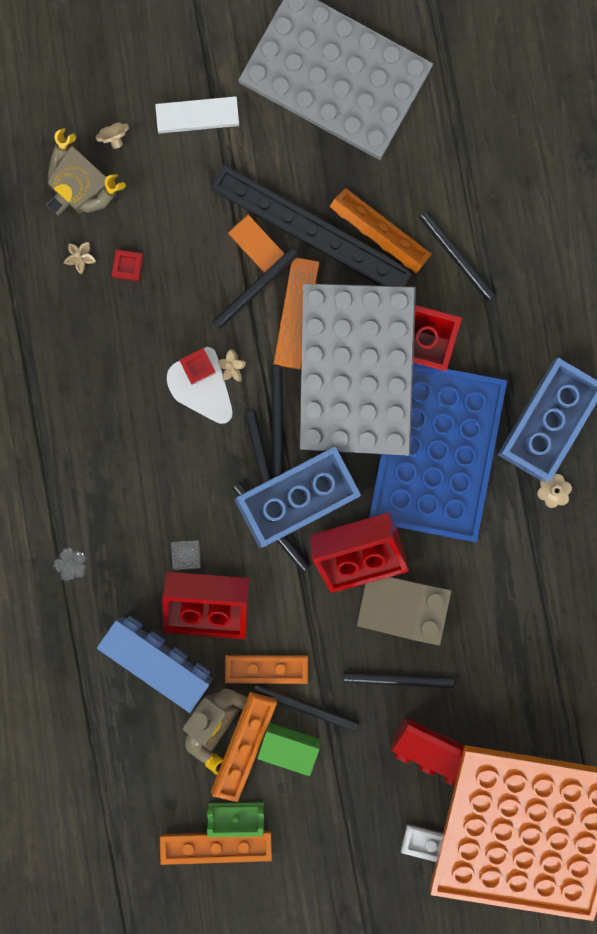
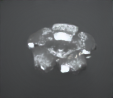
M64 548L60 554L62 559L54 560L53 567L56 568L57 572H62L61 579L66 582L74 579L75 575L82 578L86 574V566L82 564L87 559L84 553L76 551L73 554L71 548Z

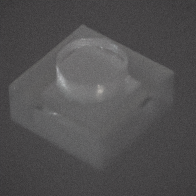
M199 540L171 542L173 570L201 568Z

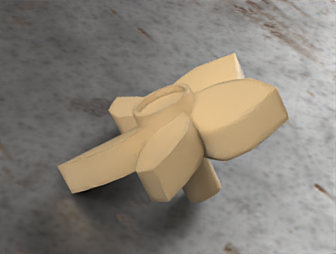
M89 242L83 243L79 248L73 244L68 245V250L72 255L66 258L64 264H75L80 274L85 269V263L93 264L97 262L89 254Z
M233 349L229 350L226 359L219 360L218 364L221 368L226 369L223 374V381L233 376L239 382L241 381V374L238 369L244 368L246 362L238 360V356Z

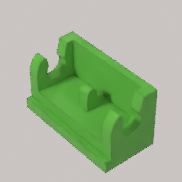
M269 722L257 759L310 776L320 749L321 739Z
M209 802L207 837L263 836L264 802Z

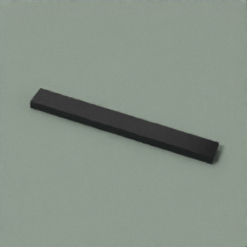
M223 165L211 187V191L381 286H405L413 273V270Z

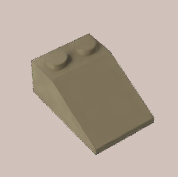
M393 577L366 583L357 626L411 640L440 645L451 590Z

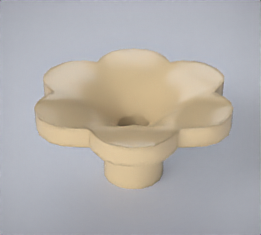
M118 122L99 131L100 134L96 135V140L99 142L103 141V143L111 142L114 149L119 148L123 145L121 137L125 135L129 126L128 124Z
M555 474L550 482L544 483L540 481L541 488L538 490L537 495L539 499L545 500L547 507L554 508L557 505L568 503V494L571 492L572 486L564 481L562 475Z

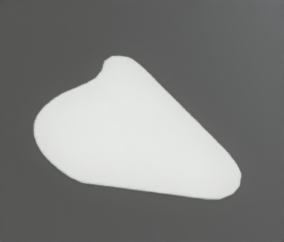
M210 347L204 348L216 374L194 385H191L180 361L173 364L167 373V384L173 397L181 404L217 423H227L232 418V406L215 350Z

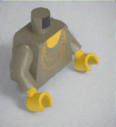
M65 128L58 130L55 133L56 144L48 170V185L57 194L46 205L57 216L68 205L79 214L83 211L89 213L104 209L116 195V191L123 190L126 187L125 182L115 184L118 174L105 177L73 146L68 147L69 144L76 140L75 134H70L66 140L64 138Z
M222 689L218 693L205 696L183 727V731L188 734L185 740L186 750L202 763H205V766L216 775L218 774L216 767L219 763H222L223 758L216 753L211 754V751L218 744L240 710L244 708L247 701V696L230 689Z

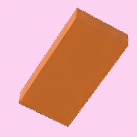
M249 215L228 232L229 236L263 273L284 255L280 248Z

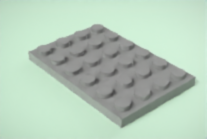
M283 0L241 74L239 83L381 160L430 73L433 63L318 0Z
M303 284L300 449L327 451L336 446L339 452L410 455L416 287Z

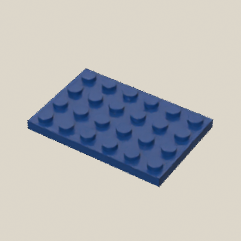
M413 363L410 455L381 454L369 518L390 513L396 527L477 542L507 380L450 369L442 371Z

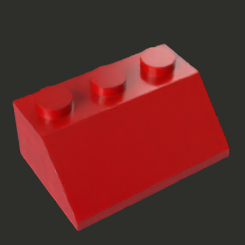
M415 305L413 363L447 371L462 317Z
M390 513L311 535L312 560L331 593L409 572L399 533Z
M167 572L163 591V633L245 639L249 578Z
M404 717L390 745L391 750L395 752L394 757L405 763H409L412 760L420 764V770L432 776L437 772L445 776V782L455 787L464 745Z

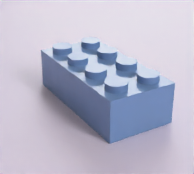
M560 358L552 361L497 455L542 482H550L597 403V380Z
M335 446L240 495L234 500L258 547L263 548L360 497L361 494Z
M123 616L117 619L97 649L190 713L213 679L209 676L210 671L199 663L193 665L187 661L188 655L180 649L174 647L172 650L164 645L165 639L152 631L148 634L141 629L143 624L132 616L128 618Z

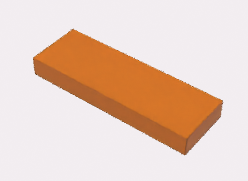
M226 655L225 683L308 684V655Z

